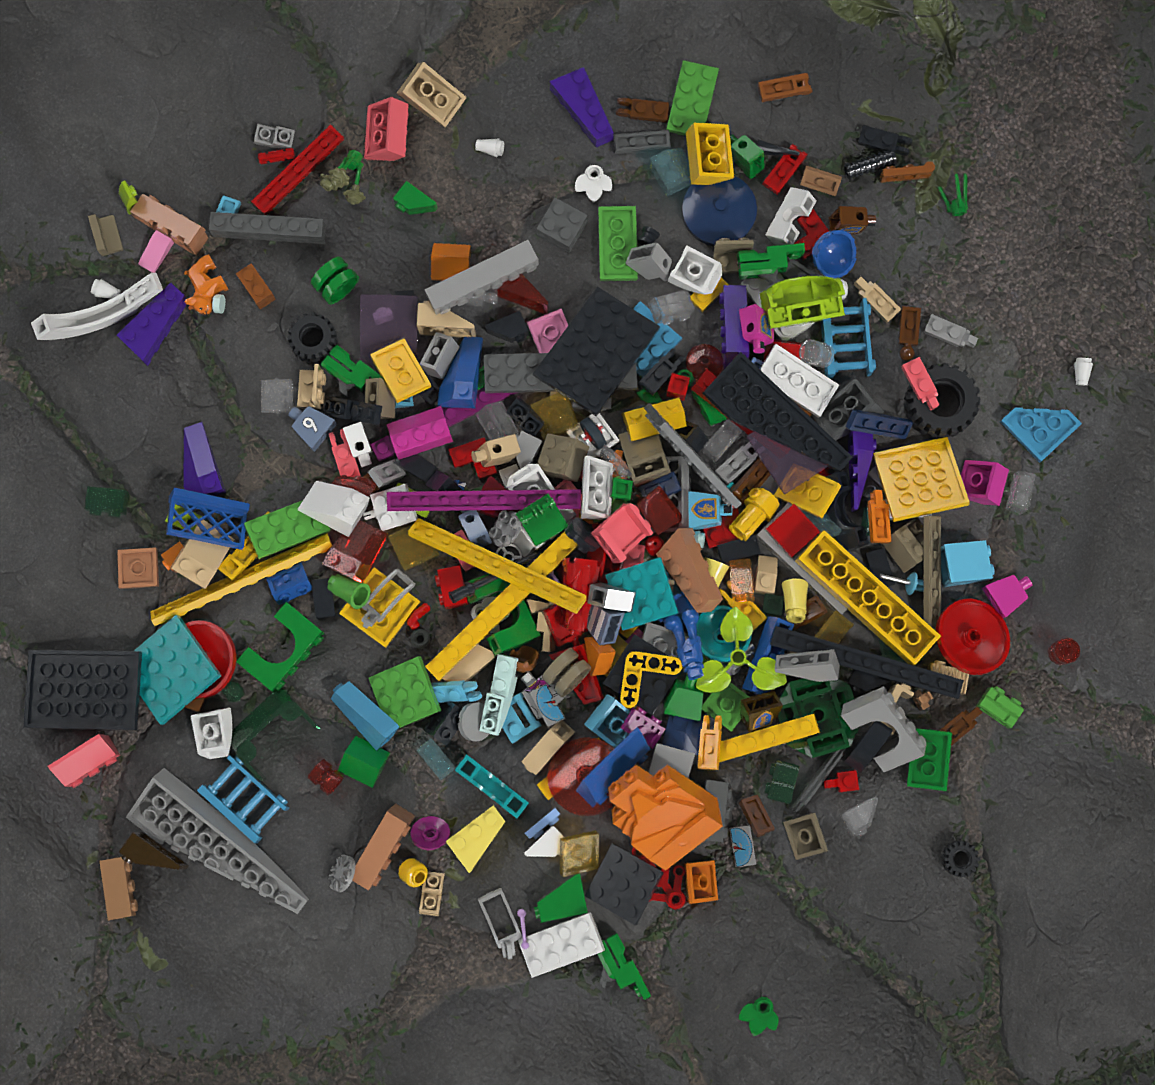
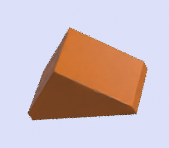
M594 637L584 638L588 664L591 666L590 676L609 674L616 651L610 644L599 645Z

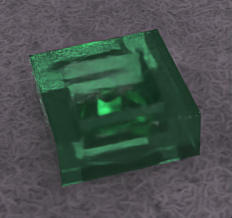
M765 593L762 612L764 614L781 616L784 596Z

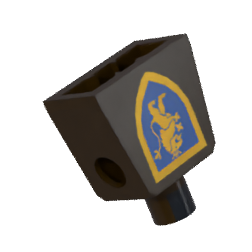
M775 691L742 699L740 701L741 720L748 732L771 727L774 725L783 704Z

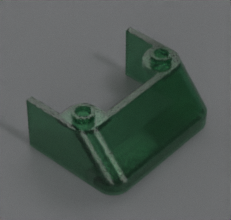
M285 689L275 690L232 730L231 748L242 763L260 781H265L267 778L251 762L257 754V749L251 740L279 714L287 721H294L302 715L315 729L319 730L321 728L312 716Z

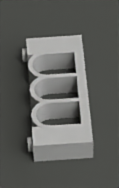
M788 502L757 534L756 538L799 579L807 581L809 584L808 588L838 616H841L847 608L795 562L815 537L794 558H791L765 530L792 506Z

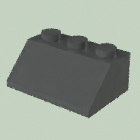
M712 780L704 781L703 789L718 799L723 827L706 839L707 841L723 842V838L727 839L728 827H725V819H729L730 807H726L727 799H731L732 790L731 787H728L729 783Z

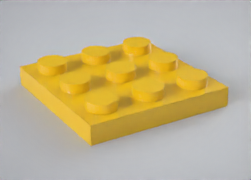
M374 567L362 583L369 585L372 593L387 576ZM390 580L376 594L369 605L382 615L404 589ZM408 592L391 609L383 621H376L372 627L369 626L367 629L363 627L364 623L361 622L367 613L363 608L354 609L346 603L339 614L387 648L420 604V601Z

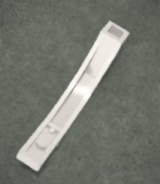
M150 273L120 295L102 304L71 313L42 314L31 322L37 340L64 339L91 333L135 314L142 309V304L160 293L163 288L157 273Z

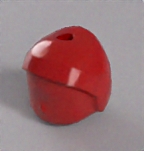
M659 536L647 538L645 542L646 552L651 556L658 557L656 553L663 547L664 541Z

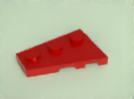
M585 643L571 647L579 654L578 661L585 660L588 663ZM567 649L552 653L549 656L552 660H555ZM590 671L580 684L573 689L584 705L604 699L597 676H590Z

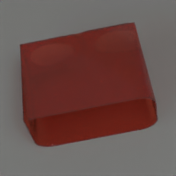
M660 486L653 489L637 502L636 506L657 535L681 522V513Z

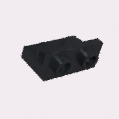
M451 701L441 703V711L433 714L423 729L445 746L448 745L458 731V723H460V718L458 717L462 710Z

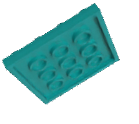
M175 615L134 650L142 652L140 696L161 725L169 721L222 676L179 615Z

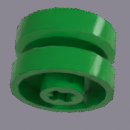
M335 257L315 273L311 279V285L317 292H322V298L332 305L343 299L353 290L359 281V276L353 269H348V264L342 257Z

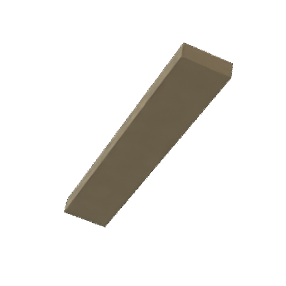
M924 516V621L936 631L937 621L941 615V516Z

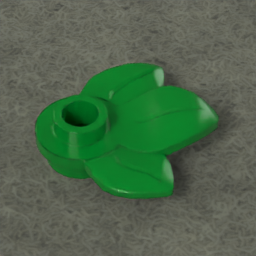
M759 997L754 1003L746 1004L739 1014V1020L749 1021V1028L753 1036L761 1034L766 1027L774 1031L778 1027V1016L773 1011L772 1001L767 997ZM765 1003L767 1008L760 1010V1004Z

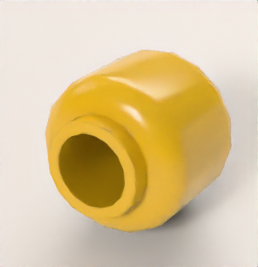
M409 858L401 864L398 873L400 879L408 886L419 887L427 879L428 870L417 859Z

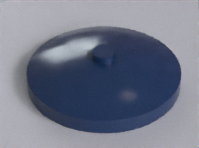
M734 176L733 179L711 185L692 184L683 200L682 215L688 231L697 240L704 244L715 246V242L721 238L738 240L739 238H744L750 232L757 215V203L750 187L743 180Z

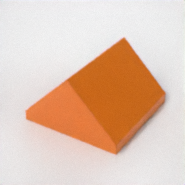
M434 243L431 253V280L443 281L470 268L471 245Z
M715 860L684 863L688 903L694 904L718 900Z

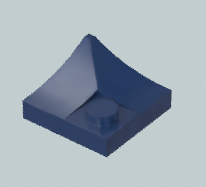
M669 715L662 745L695 753V755L699 756L703 717H701L700 721Z

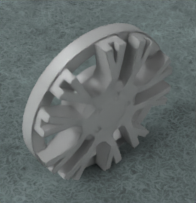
M348 855L338 857L336 859L337 864L332 866L330 870L333 872L329 875L330 887L336 892L345 891L354 877L355 861L353 857Z

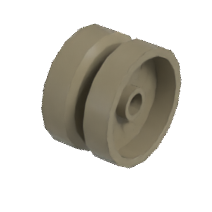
M573 648L567 649L556 658L542 676V679L548 685L556 683L554 691L561 698L577 687L591 670V666L585 660L578 661L579 654Z

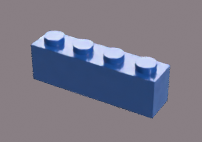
M768 616L751 663L757 666L759 659L762 657H770L776 660L777 655H783L785 649L770 645L774 627L778 626L793 630L794 624L778 617ZM750 667L742 689L756 695L770 692L771 690H761L754 685L752 673L755 669Z

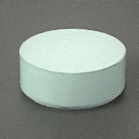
M216 294L213 297L212 309L214 313L222 314L224 312V295Z

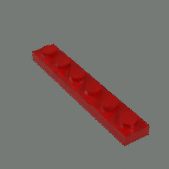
M330 124L251 201L252 204L263 215H267L344 140V137Z

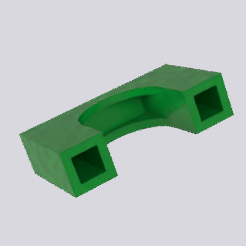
M488 573V574H486V575H483V576H480V577H478V578L472 579V580H470V581H468V582L474 583V582H476V581H478V580L484 578L485 576L489 575L490 573ZM499 578L475 590L474 596H467L470 604L487 597H497L511 583ZM524 600L512 610L513 619L511 626L487 638L494 656L532 642L541 636L539 631H537V624L534 623L531 616V610Z
M287 602L274 617L293 633L295 638L293 654L284 662L270 663L252 648L248 647L236 661L272 692L280 691L286 684L285 679L289 675H294L299 668L297 665L300 661H305L311 654L310 649L314 645L318 646L324 638L322 636L324 634L323 631Z

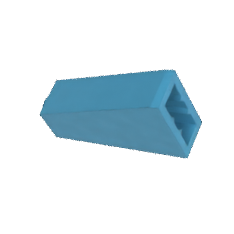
M348 681L344 685L340 683L333 689L334 694L331 700L376 751L391 740L399 725L358 688Z

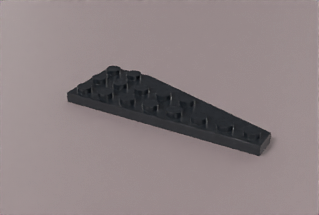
M742 352L732 360L702 393L729 420L837 472L841 471L853 458Z

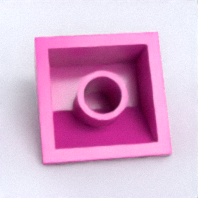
M965 460L961 478L968 499L984 505L1000 506L1009 469L997 462Z

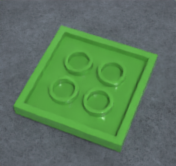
M421 656L369 677L379 708L395 721L399 728L441 711Z

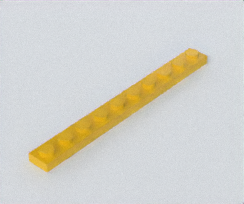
M420 518L408 530V536L576 614L586 601L587 595Z
M564 531L527 568L547 577L563 562L564 558H567L578 547V544L573 539H570ZM510 584L425 667L440 681L531 592Z
M326 533L245 569L233 581L228 577L207 586L206 589L202 588L150 611L151 621L154 626L165 624L175 615L183 616L188 611L195 608L199 609L213 600L217 601L226 594L235 593L244 586L253 585L262 578L271 577L280 570L289 569L298 562L307 561L316 554L325 553L333 547L331 540Z

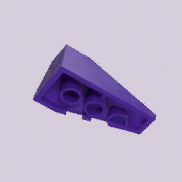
M203 422L184 428L183 487L184 490L218 496L226 493Z

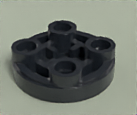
M577 517L568 523L565 533L578 544V548L582 553L586 554L588 551L595 552L600 547V544L591 534L594 528L589 523Z

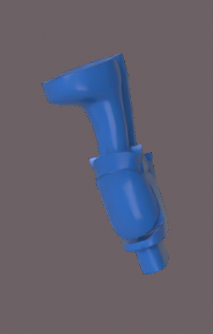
M687 610L681 614L682 619L679 616H669L663 620L665 628L672 631L675 635L677 656L681 660L684 672L688 674L689 680H694L704 676L702 671L704 668V664H702L701 637L697 635L699 613L696 610ZM683 622L686 626L689 636L687 640H685Z

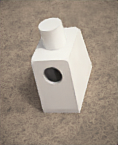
M359 422L344 427L343 431L353 458L358 457L361 467L372 464L369 456L372 449L363 423ZM358 443H362L364 447L360 451L357 449Z

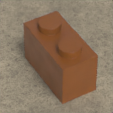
M252 263L236 273L260 310L276 300Z

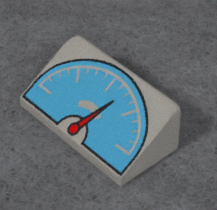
M547 684L529 692L548 728L565 719Z
M750 825L729 828L735 866L756 865Z

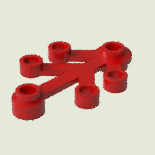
M635 847L632 848L633 855L656 867L653 864V862L646 858L643 854L641 856H638L636 854ZM680 865L674 867L673 874L675 875L672 889L668 883L669 868L667 870L661 868L664 874L657 887H662L666 894L653 893L650 901L666 902L670 908L680 909L686 901L684 893L681 892L682 876L685 874V869ZM679 867L683 870L681 875L675 873V870ZM673 896L679 897L678 903L672 902Z

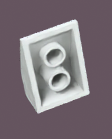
M316 481L299 506L298 511L349 537L365 512L370 497L352 488Z

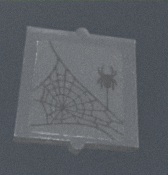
M275 378V380H261V412L276 414L290 412L293 408V379Z

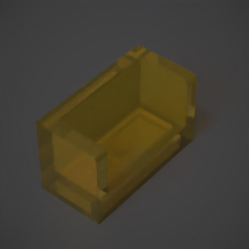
M835 610L814 637L838 644L854 624Z

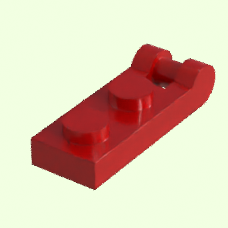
M794 144L789 149L800 152L798 156L793 155L797 160L792 159V155H783L763 182L765 187L777 195L808 156L806 152L798 150Z

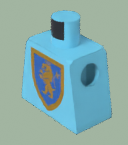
M688 492L689 528H693L694 531L719 526L722 524V516H732V504L729 507L726 504H721V497L719 495Z

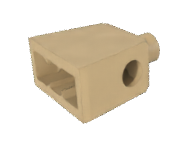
M513 434L485 442L478 450L472 451L471 456L473 462L481 461L483 467L509 463L521 451L516 435Z

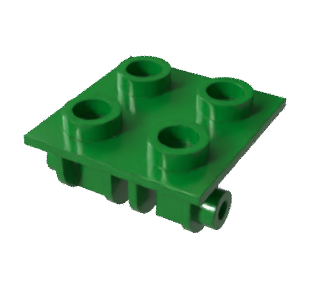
M549 494L516 513V516L536 547L568 527L567 522L555 505V501Z

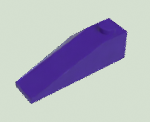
M852 431L847 437L848 453L853 457L848 462L849 480L852 486L850 491L851 512H856L877 443L876 439H873V434Z

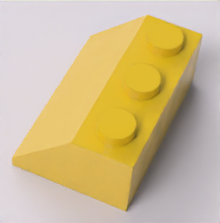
M693 123L686 131L691 184L711 185L733 179L734 171L729 125Z
M680 398L652 405L674 430L686 427L685 412ZM644 407L622 413L631 441L660 434L645 416L647 411Z

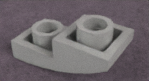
M257 124L253 144L289 149L292 147L295 130Z

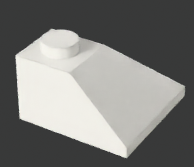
M552 826L524 854L526 856L555 857L559 854L561 857L569 849L567 847L569 842Z

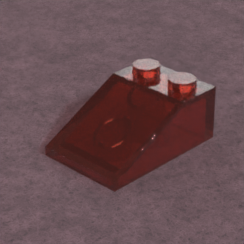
M522 273L519 274L520 276L513 281L507 280L502 283V286L494 289L496 297L544 315L549 313L548 301Z
M359 520L349 537L342 534L331 546L322 565L337 574L363 583L388 533Z

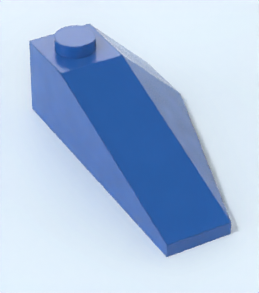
M483 337L463 338L459 346L460 348L439 388L438 407L476 408Z

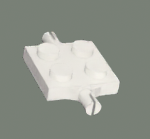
M407 483L371 494L373 510L363 513V516L371 514L364 517L365 520L376 517L381 531L414 522L418 519L416 511H387V492H410Z

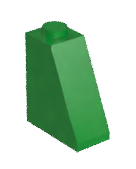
M580 873L572 876L537 902L538 906L534 907L536 919L540 918L542 923L588 913Z

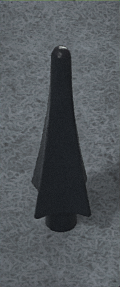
M759 139L756 144L764 151V155H800L799 151L783 148Z

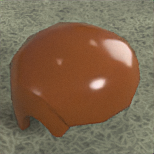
M521 646L518 651L512 649L509 656L518 658L516 671L525 673L532 671L536 667L540 654L532 647Z

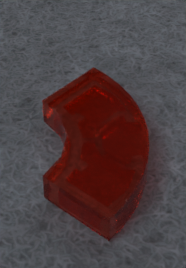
M347 475L336 477L330 483L355 489L368 497L377 486L376 483L361 476L347 477Z

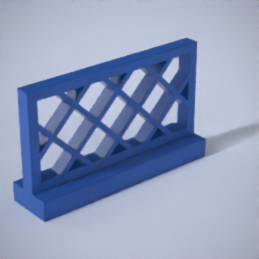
M179 488L172 490L168 500L170 505L167 535L240 550L244 548L246 530L244 523L247 519L250 504ZM175 504L182 506L185 512L179 515L174 509ZM199 509L204 513V516L198 519L192 511ZM218 513L222 516L223 520L217 523L211 515ZM187 514L194 520L189 526L182 519ZM232 517L241 518V524L236 527L230 519ZM206 518L213 524L208 530L201 523ZM177 520L184 528L181 531L172 529L173 523ZM224 522L232 529L228 533H225L220 527ZM197 524L203 533L200 535L194 534L190 528ZM216 528L222 537L219 539L213 538L209 532ZM235 532L239 537V543L232 542L228 536Z

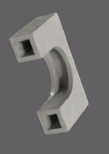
M884 686L843 704L841 716L851 730L873 721L886 722L897 730L899 735L885 742L873 758L883 772L924 756L926 747L924 737L918 734L913 722L907 719L904 710L898 707L893 695L890 692L888 693Z

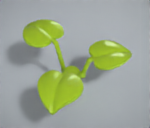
M737 607L732 608L725 615L720 631L722 638L726 642L735 641L736 650L732 651L730 655L731 661L725 668L717 660L705 662L702 669L704 676L697 679L696 688L709 693L720 692L726 689L731 682V676L726 671L732 665L742 666L744 664L755 669L752 673V681L757 688L772 690L785 685L787 682L786 675L777 673L774 670L776 660L770 657H762L759 659L757 666L746 660L745 652L739 649V641H746L750 638L753 632V625L751 620Z

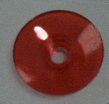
M697 345L687 354L686 368L697 380L707 369L717 377L723 368L722 354L712 345ZM707 358L709 362L704 364L701 360Z

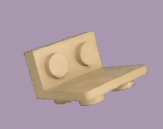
M314 364V370H300L298 408L306 409V407L310 406L314 409H321V404H324L325 393L322 392V385H326V374H324L319 364Z

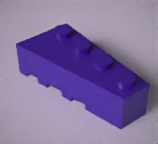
M584 67L550 81V91L556 95L559 102L568 110L571 117L580 125L595 147L613 141L614 132Z
M170 283L117 334L118 338L148 366L151 358L160 348L161 342L169 334L173 323L177 321L187 304L184 301L187 298Z

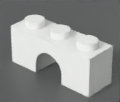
M790 188L766 233V236L774 245L794 244L800 232L792 224L793 220L798 216L808 217L816 203V199L809 191Z

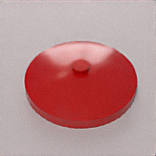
M962 599L949 605L939 616L936 632L941 636L937 640V644L944 658L957 670L970 675H983L998 668L1007 658L1010 649L1009 630L1002 616L989 604L977 599Z
M191 621L185 623L222 675L196 697V699L207 698L220 692L231 680L236 667V649L230 635L219 625L208 621Z

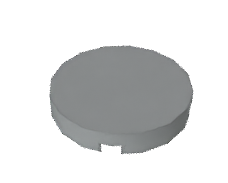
M479 702L468 703L460 711L458 729L466 740L482 741L489 735V733L479 731L485 704Z

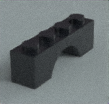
M847 471L835 472L826 476V478L841 485L827 510L837 542L847 551L868 545L869 541L864 526L853 523L846 514L845 501L847 495L852 490Z

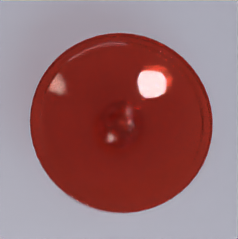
M591 737L578 738L563 745L553 756L548 768V786L553 798L566 811L579 816H594L609 810L615 805L610 802L609 792L606 794L608 798L601 805L597 803L592 807L576 791L581 782L615 749L609 743Z

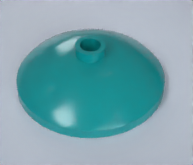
M716 606L712 612H702L699 615L697 635L701 637L703 655L710 660L730 662V655L732 651L736 650L735 641L726 642L724 639L719 640L717 638L718 635H721V623L732 607ZM751 636L746 641H739V649L744 652L747 650Z

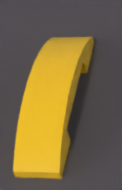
M249 536L244 541V548L242 550L236 549L232 554H229L218 568L219 571L232 581L257 557Z

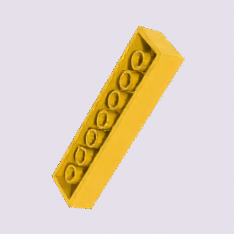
M825 530L795 560L799 566L907 664L916 665L940 638V634Z

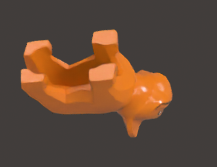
M210 255L201 257L197 263L184 272L185 275H188L195 288L193 297L186 299L184 302L189 305V310L195 309L199 314L203 315L212 312V300L220 291L229 290L221 275L213 279L207 276L209 270L216 269Z

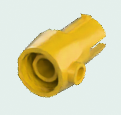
M753 488L749 492V497L744 501L745 509L729 526L733 535L740 540L744 539V541H747L764 520L770 522L780 506L778 499L764 488Z

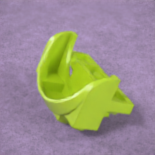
M803 276L777 282L759 293L762 309L767 313L769 329L813 323L845 315L842 302L845 290L839 277Z

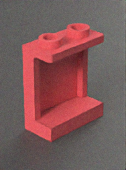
M632 503L620 506L591 532L613 563H622L627 558L625 555L646 536L653 534L649 522L642 518L639 514L640 510Z

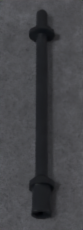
M551 544L515 561V563L525 566L537 559ZM489 574L474 583L465 582L463 586L448 593L453 603L467 596L472 597L475 590L499 578Z

